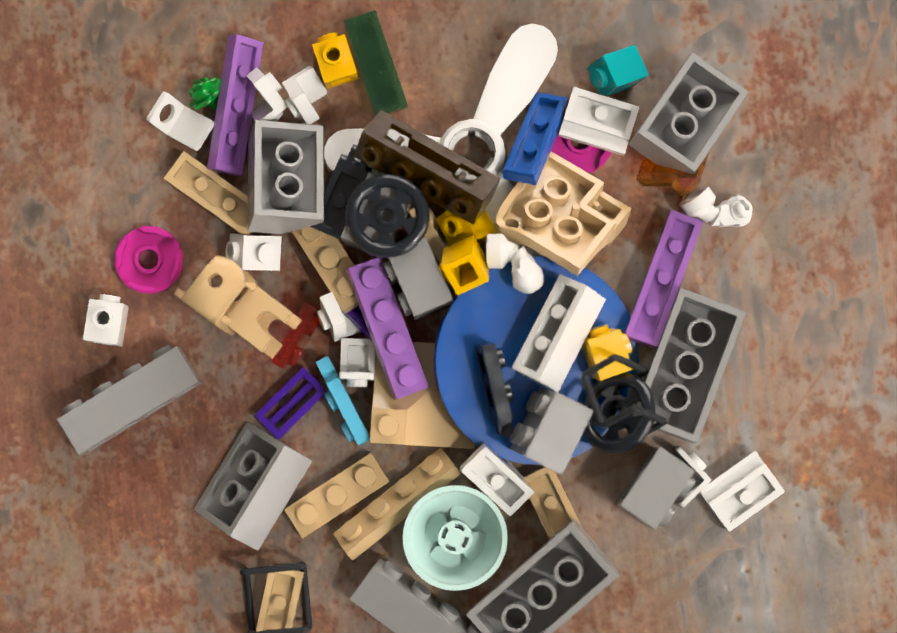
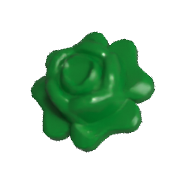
M204 76L202 79L195 80L192 88L189 89V94L192 98L189 106L196 111L201 107L210 106L216 111L221 79L216 76L208 79Z

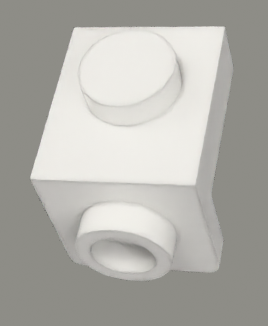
M308 66L282 82L290 96L285 102L294 117L302 115L305 122L310 125L320 119L312 103L325 96L327 90L313 67Z
M256 67L246 76L266 102L252 112V117L254 120L276 122L283 115V110L288 107L278 94L282 87L270 72L264 75Z
M231 233L226 245V258L237 263L242 270L280 271L281 236Z
M333 292L319 297L321 310L316 311L323 330L329 329L334 342L361 332L341 312Z
M341 338L339 379L347 380V387H367V381L375 380L376 350L373 342L370 339Z

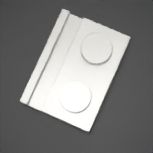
M573 87L558 136L624 156L639 107Z
M753 451L712 480L699 493L703 496L726 531L730 532L785 491L766 464L761 460L759 454Z

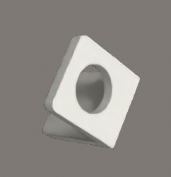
M165 91L162 92L147 116V121L164 134L195 151L201 148L214 127L212 120L184 106ZM170 104V116L165 121H160L159 116L162 108Z
M677 446L673 449V452L686 465L694 469V474L700 479L686 497L677 503L680 508H684L712 480L703 471L707 466L694 452L687 455L680 446Z

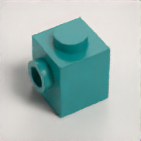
M636 45L603 55L587 67L592 85L597 89L599 95L606 97L632 88L649 76Z

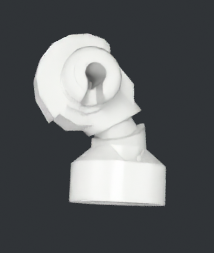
M708 185L695 190L680 203V207L687 216L697 217L704 223L709 222V226H718L719 228L729 226L739 228L748 224L752 217L753 208L751 203L740 195H734L730 199L723 201L719 206H713L716 196Z
M488 234L486 247L488 269H503L508 262H511L513 288L524 294H531L538 290L544 282L543 271L523 246L520 249L518 244L508 241L503 234Z

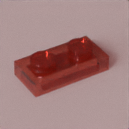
M306 302L304 303L297 315L302 320L295 330L289 329L281 343L283 346L274 356L271 363L285 371L289 365L295 367L304 351L303 348L299 347L306 335L312 337L320 323L318 317H316V311H319L317 308Z

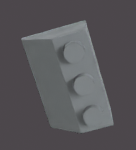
M691 53L628 145L657 165L694 174L749 91L694 53Z
M255 120L248 138V232L284 234L323 223V126Z
M247 421L195 506L194 511L230 537L259 550L299 482L304 477L312 460Z

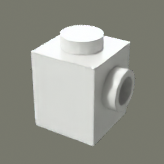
M100 294L99 300L89 299L83 340L92 343L123 346L129 306L120 303L121 297Z

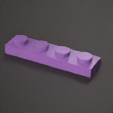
M238 34L228 35L207 165L209 170L232 176H242L256 93V88L246 75L256 67L260 68L264 42Z
M674 210L670 211L625 331L629 340L655 350L657 349L703 221Z
M381 257L346 269L393 399L397 400L428 388L429 386Z

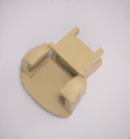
M216 256L203 269L186 292L180 288H177L174 292L178 298L215 326L231 336L235 333L239 334L272 359L283 345L269 333L270 323L274 320H280L295 330L302 321L259 288L257 281L251 274L242 270L234 261L223 256ZM216 275L221 276L223 280L221 286L213 288L211 286V279ZM241 292V297H240V299L237 300V301H234L235 298H236V297L239 295V293Z

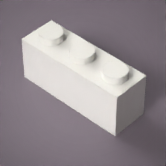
M560 274L512 369L532 381L559 392L606 299L588 286Z

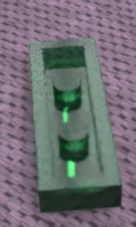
M376 10L343 20L375 116L381 110L387 114H392L407 109L408 104Z

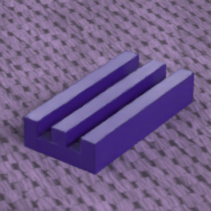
M303 367L255 414V417L280 440L328 391ZM305 378L308 383L269 420L265 415ZM314 387L317 392L278 430L275 425Z

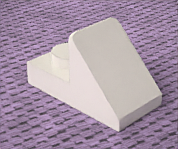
M485 443L460 466L461 472L509 516L535 493L512 463L505 459L502 460Z

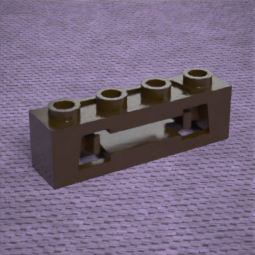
M382 110L362 131L353 155L383 174L399 175L410 180L422 191L425 198L474 225L490 204L501 180L500 177ZM390 128L410 138L408 147L400 146L404 141L402 136L396 141L387 136ZM460 167L478 179L470 184L465 181L467 173L461 172L458 177H455V173Z

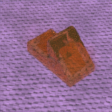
M709 152L694 174L657 165L644 156L636 180L642 187L672 186L681 200H686L701 180Z

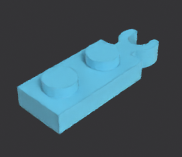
M326 356L320 359L316 364L330 390L324 393L333 412L340 409L345 419V422L341 423L340 426L349 443L356 440L360 446L370 441V435L347 390L339 379L330 358Z

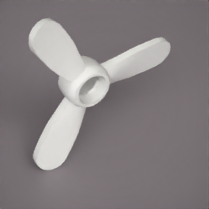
M532 23L521 26L510 36L488 76L473 119L457 122L449 127L441 138L428 136L453 151L460 139L467 137L468 134H475L476 137L481 138L488 145L490 151H494L495 157H490L487 165L484 167L487 171L501 178L490 204L485 209L493 224H495L500 206L514 188L508 180L503 178L501 173L506 156L504 141L501 135L531 102L553 66L558 52L555 37L550 30L542 25ZM344 129L337 131L328 139L324 147V160L327 168L332 173L341 154L348 156L353 144H358L364 129ZM393 129L389 130L387 136L394 141L402 136L404 141L400 146L408 147L410 138ZM373 168V175L376 176L383 174L382 172ZM460 168L455 173V177H458L461 172L467 173L465 181L470 184L478 179L476 176L469 175L468 172ZM519 246L520 249L524 246L532 256H543L528 246Z

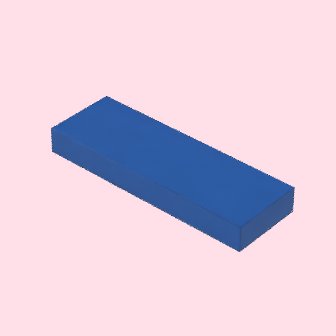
M536 92L502 170L504 179L537 185L562 125L569 103L567 97Z

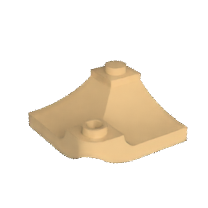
M550 151L537 185L518 182L506 197L496 215L494 230L496 234H503L508 241L519 246H528L578 276L593 257L606 245L610 246L626 226L631 208L603 192L604 182Z
M412 342L429 387L397 400L393 399L376 353L370 443L475 449V443L470 441L453 423L452 418L440 399L434 374L435 343Z

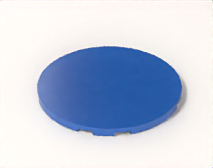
M532 256L542 269L544 276L543 285L534 293L524 294L513 288L512 264L508 262L503 269H489L488 282L455 296L456 298L450 305L446 315H444L437 332L434 348V374L442 403L452 418L453 423L470 441L479 447L485 443L502 459L521 464L540 465L510 450L512 445L510 437H503L496 433L493 419L490 416L474 345L492 342L496 344V348H501L503 352L505 368L501 370L504 382L510 384L513 394V402L509 403L514 430L518 423H523L528 413L525 407L531 394L534 391L538 392L540 387L549 389L512 369V366L560 274L588 286L606 299L591 329L608 324L609 329H620L623 334L631 317L614 290L592 271L584 268L576 276L547 257ZM629 340L632 352L628 354L631 361L639 364L638 343ZM582 347L558 392L580 404L586 393L581 375L585 370L589 369ZM633 369V370H630V371H627V372H628V373L635 374V373H637L638 371H636V370ZM591 376L588 377L592 385L596 379H592ZM629 387L620 390L621 396L627 397ZM602 395L597 400L599 408L604 400L607 399ZM598 425L595 427L601 436L609 430V428H601ZM583 434L571 458L592 448Z

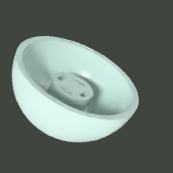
M445 486L424 495L409 512L403 529L404 551L412 569L427 583L444 590H466L485 582L500 566L507 548V528L500 510L485 494L466 486Z

